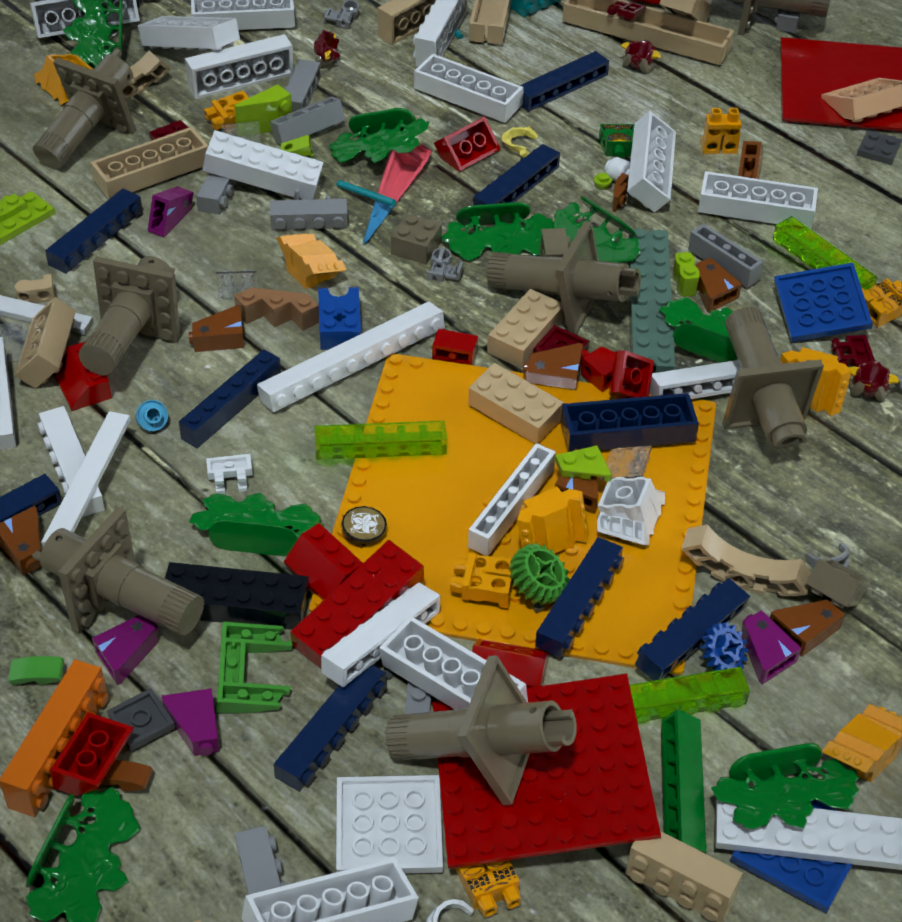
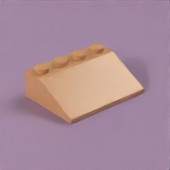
M876 78L821 94V97L844 119L860 122L864 117L872 118L876 117L878 113H890L895 108L902 109V81Z

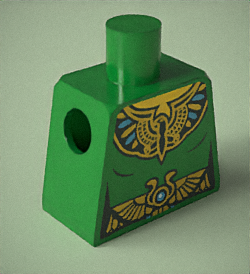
M600 124L599 142L605 156H614L622 159L631 156L634 124Z

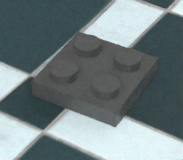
M867 130L856 156L892 165L901 146L902 139L884 135L877 131Z
M152 688L107 710L109 719L134 727V731L126 742L130 752L175 729L174 721Z

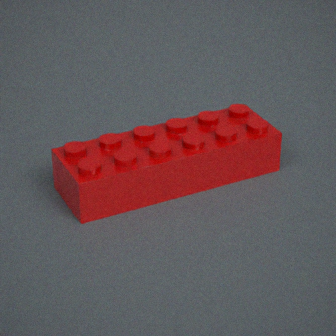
M387 540L290 631L292 646L321 669V655L327 649L332 648L343 637L356 630L360 624H364L376 612H380L392 600H396L404 594L407 589L412 588L418 582L422 583L424 581V566L391 540Z

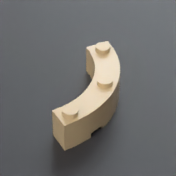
M148 51L138 62L130 67L133 72V78L122 91L125 99L144 92L147 86L153 82L157 83L171 68L151 51Z
M708 524L688 528L681 549L698 566L703 565L711 570L710 575L723 582L730 578L742 589L764 595L766 591L778 592L779 596L807 595L809 585L806 584V581L811 571L802 559L775 560L755 556L739 550L724 541Z

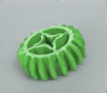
M536 543L525 545L522 549L520 548L512 557L510 567L508 568L511 571L509 577L514 579L513 586L519 588L518 593L525 594V600L531 598L533 604L539 602L541 606L554 603L570 580L567 576L569 571L564 568L565 562L559 560L560 555L556 556L553 553V549L547 550L546 545L540 546Z

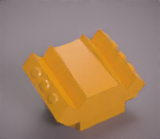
M46 55L42 70L34 74L35 83H40L42 90H46L53 97V100L58 98L59 104L63 105L69 100L53 63L56 58H61L91 70L93 68L77 55Z
M313 233L285 235L276 238L285 257L286 271L305 289L316 287L320 282L332 279L338 272L347 271L343 261L338 260L335 253L321 240H316Z
M804 347L799 352L791 350L782 353V364L822 360L824 367L810 408L815 410L816 413L826 410L830 416L840 413L852 373L846 364L839 363L838 356Z
M556 486L524 500L517 518L522 548L528 544L538 543L540 546L546 545L547 550L553 549V553L556 554L564 549H574L576 541L586 543L589 531L582 491L568 489L561 492Z
M868 704L863 713L857 714L839 731L834 740H830L822 753L837 759L841 763L847 764L857 772L858 777L866 779L871 783L898 756L902 747V715H897L896 712L888 711L881 706Z

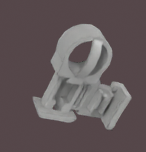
M346 0L343 2L341 12L339 10L334 11L328 7L323 23L326 24L330 20L336 22L338 27L350 29L351 19H355L359 13V3L355 0Z
M445 248L435 249L432 252L431 271H427V280L433 281V279H437V282H443L444 276L448 279L460 280L463 271V261H460L458 267L457 265L453 267L451 264V252Z

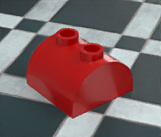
M626 350L616 351L612 378L609 385V395L620 399L649 396L654 360Z

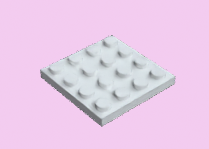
M439 775L337 777L336 872L396 858L404 873H443Z

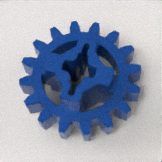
M728 622L714 624L712 628L706 629L707 635L702 636L705 645H702L701 649L706 652L702 656L703 659L708 658L709 660L707 667L714 666L713 672H720L721 676L736 674L738 670L743 669L742 662L748 660L744 653L749 652V649L744 648L747 640L741 639L743 632H736V625L729 626Z

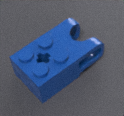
M349 287L348 293L339 297L330 294L328 288H318L320 350H329L360 335L359 287Z

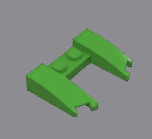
M236 622L222 623L216 713H256L280 709L281 703H279V700L283 695L288 696L290 694L291 686L244 683L245 653L292 650L291 640L283 642L279 635L284 631L283 626Z

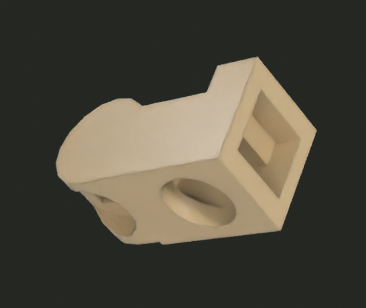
M43 275L44 279L18 281L15 284L17 299L31 303L53 300L55 293L52 275Z

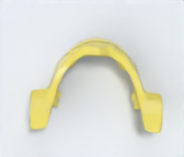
M530 126L525 128L512 127L503 133L502 141L509 150L520 153V156L524 158L530 154L526 147L512 144L511 139L517 136H528L537 139L538 135Z

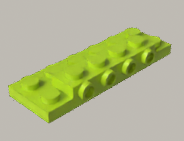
M32 191L21 197L15 193L10 196H3L0 201V245L55 215V208Z

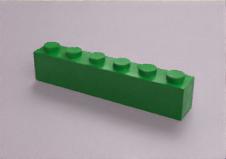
M676 709L661 720L664 833L706 854L701 720Z

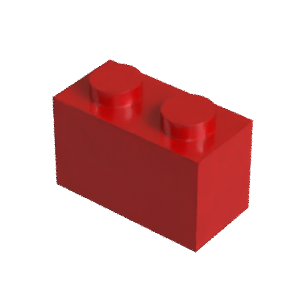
M438 329L432 345V359L473 365L478 351V336Z

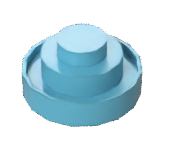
M148 400L138 406L135 419L141 429L154 432L165 426L168 420V412L161 402Z

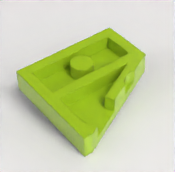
M597 445L555 455V462L562 477H580L581 479L591 480V476L604 477V481H612V474Z

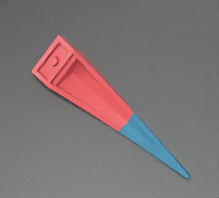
M421 143L408 153H397V151L391 150L378 194L395 199L397 203L428 161L432 150ZM375 201L363 245L367 243L391 211L392 206Z

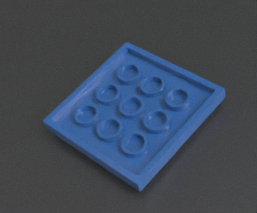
M854 263L774 276V283L791 342L872 329L873 323Z
M816 799L810 802L814 808L837 811ZM734 851L730 859L735 864L825 913L830 909L853 864L744 851Z

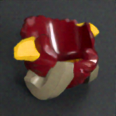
M322 30V33L319 34L314 42L316 62H320L321 67H326L340 58V54L336 52L339 39L336 38L335 33Z
M631 41V43L625 42L621 44V47L625 49V55L623 56V66L625 67L630 64L635 69H641L643 73H649L654 67L653 60L661 58V54L656 51V48L649 41Z
M877 360L860 363L857 367H848L852 371L851 375L853 376V381L849 382L850 394L854 396L860 394L869 398L875 396L878 401H884L890 392L888 389L889 384L899 383L898 377L890 374L889 369L881 365Z

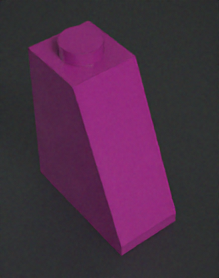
M212 688L162 695L163 706L174 721L175 729L194 756H207L220 752Z

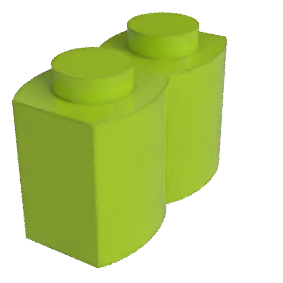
M691 252L676 253L672 276L677 283V291L682 297L696 296L700 272L695 266V258Z

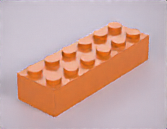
M76 659L73 660L0 778V786L8 809L36 818L40 809H44L48 796L53 789L50 769L87 712L97 715L100 708L104 707L108 701V693L101 667Z

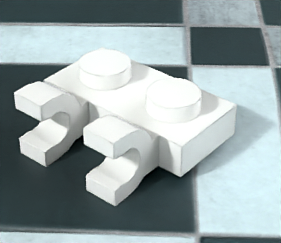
M250 454L206 458L208 480L215 479L217 494H225L224 478L237 477L239 492L248 491L246 476L253 475Z

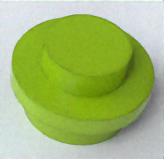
M599 173L594 177L595 186L599 189H608L612 184L613 179L607 173Z

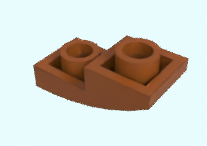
M621 173L614 186L612 211L615 213L627 201L625 194L627 193L629 175Z
M115 760L100 786L119 785L122 791L145 790L153 769L151 766L136 762Z

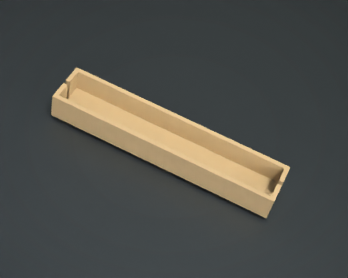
M475 0L469 23V41L476 43L487 41V43L494 45L502 44L510 13L511 0Z
M566 0L563 6V22L635 42L649 41L654 47L664 51H671L696 60L707 61L711 64L721 65L732 47L734 30L646 6L645 13L632 21L624 20L622 16H618V13L615 15L607 13L608 7L617 1L629 3V1Z

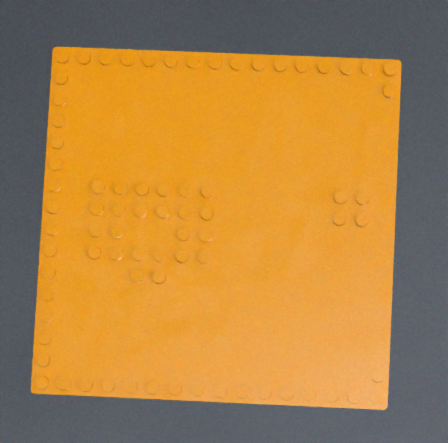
M394 353L387 356L332 535L363 563L387 540H391L424 566V581L421 584L441 595L439 613L429 620L426 625L442 635L472 641L483 639L544 651L535 647L536 632L555 602L544 604V610L536 613L533 609L531 598L525 600V594L518 593L519 588L517 586L512 588L508 609L499 607V603L473 601L471 599L469 601L462 600V593L450 591L451 576L464 577L461 574H454L456 558L468 559L469 553H474L476 556L483 555L468 548L469 528L534 447L535 443L468 405L469 387L488 369L487 367ZM510 371L526 380V374ZM577 381L576 390L531 383L561 400L564 404L620 399L609 395V388L601 392L593 384ZM691 399L699 423L696 442L600 450L612 474V479L616 477H624L625 479H634L636 477L651 478L654 488L665 492V505H661V515H659L654 526V534H650L649 545L635 544L628 540H621L618 537H611L608 534L597 532V519L600 514L598 504L607 485L604 477H597L598 502L596 512L594 514L585 510L589 531L587 542L576 541L574 549H564L555 555H560L559 560L565 562L564 568L569 571L567 574L569 579L572 578L597 537L622 546L624 562L620 570H615L611 585L605 586V592L601 601H596L594 604L595 608L591 617H586L584 620L585 624L581 633H576L574 636L575 639L569 651L566 650L562 656L638 668L635 662L639 656L637 654L639 648L645 643L650 644L653 637L660 630L666 631L673 619L677 618L679 620L683 612L689 606H692L697 564L681 548L688 528L702 526L716 412L715 402ZM561 422L539 443L555 451V455L568 452ZM556 462L554 470L534 496L555 487V483L561 474ZM367 506L380 511L387 523L384 538L371 546H367V544L359 546L349 542L342 534L341 527L343 516L348 510ZM517 519L488 556L512 559L520 548L522 549ZM314 592L309 605L310 613L323 601ZM685 660L668 674L682 675L684 673Z

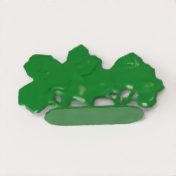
M73 0L75 6L83 11L85 16L84 18H76L71 26L63 29L68 39L78 42V45L71 50V54L77 55L88 65L92 63L96 67L105 55L111 54L115 47H119V50L122 52L120 56L122 59L123 0H119V7L117 8L111 0ZM101 3L109 4L108 7H111V9L104 8ZM112 12L119 14L118 26H110L107 23V17ZM113 30H119L118 43L109 40Z
M392 108L352 116L348 123L350 130L354 134L352 135L349 132L340 134L338 139L329 145V149L333 150L331 155L337 158V161L340 163L354 158L362 150L366 151L364 154L366 157H371V161L376 163L385 158L391 150L397 151V153L413 151L420 144L418 138L415 137L426 131L430 122H425L422 118L416 120L413 113L404 108ZM356 136H359V137H360V138L357 139L356 141H353V139H354Z
M581 196V201L590 209L589 212L580 213V207L576 202L569 203L564 209L556 210L554 214L555 221L553 222L554 229L565 228L566 236H570V243L576 237L577 231L581 228L584 221L588 220L590 222V217L596 213L605 219L601 226H593L599 261L629 262L633 261L641 251L638 248V238H622L623 231L631 236H636L637 234L632 228L583 196ZM582 216V218L584 219V217L586 216V219L580 223L575 222V220ZM610 222L618 227L619 230L610 234L606 225ZM618 237V238H619V241H618L617 243H615L614 241H615L616 238Z
M523 202L473 205L464 207L457 212L455 217L458 222H450L447 225V232L441 238H443L444 242L449 243L450 250L459 254L467 261L479 257L486 247L491 248L492 253L521 254L522 250H526L533 255H539L541 230L554 229L551 218H546L545 215L540 213L524 220L529 216L531 208ZM520 222H523L525 226L522 227ZM485 224H495L493 227L481 226ZM473 225H475V231L472 234H468L469 228H474Z
M687 297L668 301L667 306H661L659 311L665 315V322L672 327H676L672 337H674V342L677 346L719 363L738 360L725 326V320L733 313L730 308L725 307L721 311L712 310L710 315H705L699 306Z
M261 492L246 496L242 502H237L231 496L217 493L211 494L209 497L202 499L204 506L208 510L193 513L189 520V523L195 524V527L199 530L209 529L210 540L220 549L273 556H287L302 533L318 523L323 527L325 526L320 522L321 517L312 511V508L307 504L291 505L282 511H275V504L265 500L266 497ZM286 526H293V528H292L291 530H289L288 528H284V527H286Z
M805 743L744 755L731 765L729 777H720L719 781H717V786H713L711 789L718 801L737 805V808L734 810L733 820L742 824L745 828L755 829L768 825V821L774 814L780 816L788 825L805 828L807 823L806 816L811 815L814 810L810 803L812 800H819L833 808L850 809L854 803L853 798L857 796L859 791L855 784L859 778L856 771L844 768L840 761L834 759H827L820 768L814 767L822 757V749L815 743ZM822 769H825V770H827L828 773L825 774V773L821 772V770H822ZM808 770H810L811 773H814L815 771L818 772L823 776V778L817 779L811 776ZM798 773H800V774H799L798 776H796V777H792V778L785 777V776H787V775H793V774H798ZM803 773L808 776L806 779L802 778ZM753 782L755 787L751 788L749 783Z
M113 787L103 792L93 790L84 793L81 796V804L84 807V811L73 817L70 816V812L74 804L75 795L71 793L67 798L32 865L26 881L27 888L32 886L39 873L43 874L45 880L42 887L29 892L25 897L27 905L31 909L29 912L30 917L43 922H49L61 913H65L68 922H97L102 908L97 891L101 889L115 891L129 882L125 873L119 869L121 862L118 855L110 853L109 846L116 842L129 840L140 831V826L137 819L133 816V809L130 803L120 799L119 791ZM88 808L94 809V812L88 813L86 811L88 810ZM84 817H95V821L93 823H79V820L84 821ZM65 824L74 826L77 832L75 842L69 846L56 842ZM79 827H83L85 833H81ZM52 848L59 850L58 867H43ZM51 876L58 879V883H52L50 881Z

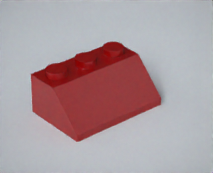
M485 116L434 142L441 159L457 171H461L501 149Z
M85 342L68 346L61 360L63 365L60 371L53 373L71 411L112 399L107 376L90 372L80 362L79 352Z
M320 523L300 535L284 560V564L295 575L309 576V588L322 600H325L363 564Z
M478 639L473 645L472 652L487 660L488 656L497 655L507 672L526 683V688L542 686L549 657L548 652Z
M87 712L50 769L53 788L68 794L73 793L75 796L98 789L134 731V727Z

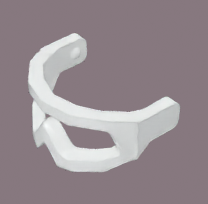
M452 899L444 901L432 910L426 922H438V916L443 909H461L469 916L473 914L474 909L463 900Z

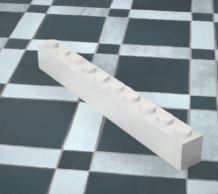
M428 301L257 384L260 402L274 413L436 333L438 329L445 328L443 311Z

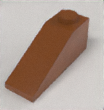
M743 141L738 176L759 179L764 153L762 142Z

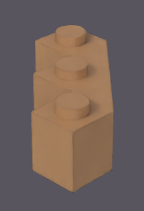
M251 287L234 295L235 306L240 305L241 319L246 324L264 316L274 328L292 320L304 331L319 323V305L306 293Z

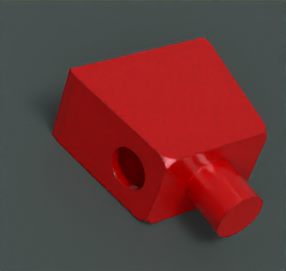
M599 347L592 353L583 349L581 375L603 392L609 388L616 352L605 347Z

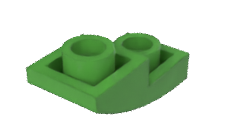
M56 656L12 659L8 681L13 686L36 681L39 685L61 681L64 659Z

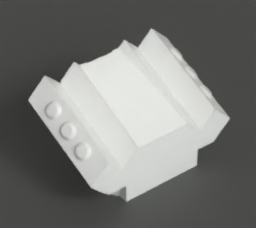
M613 478L612 481L607 482L598 504L600 514L597 519V532L608 534L611 537H618L621 540H628L635 544L649 545L650 534H654V526L659 515H661V505H665V492L656 490L651 478Z

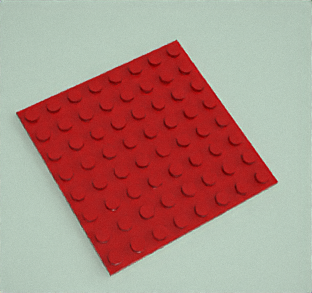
M781 37L782 121L902 131V109L895 108L890 113H878L876 117H864L860 122H852L850 119H844L821 97V94L876 78L902 81V47Z
M627 673L526 688L528 702L554 701L561 710H573L577 730L575 740L569 746H561L556 752L530 753L512 805H503L471 757L438 758L448 869L661 838ZM442 701L432 702L433 712L455 710Z

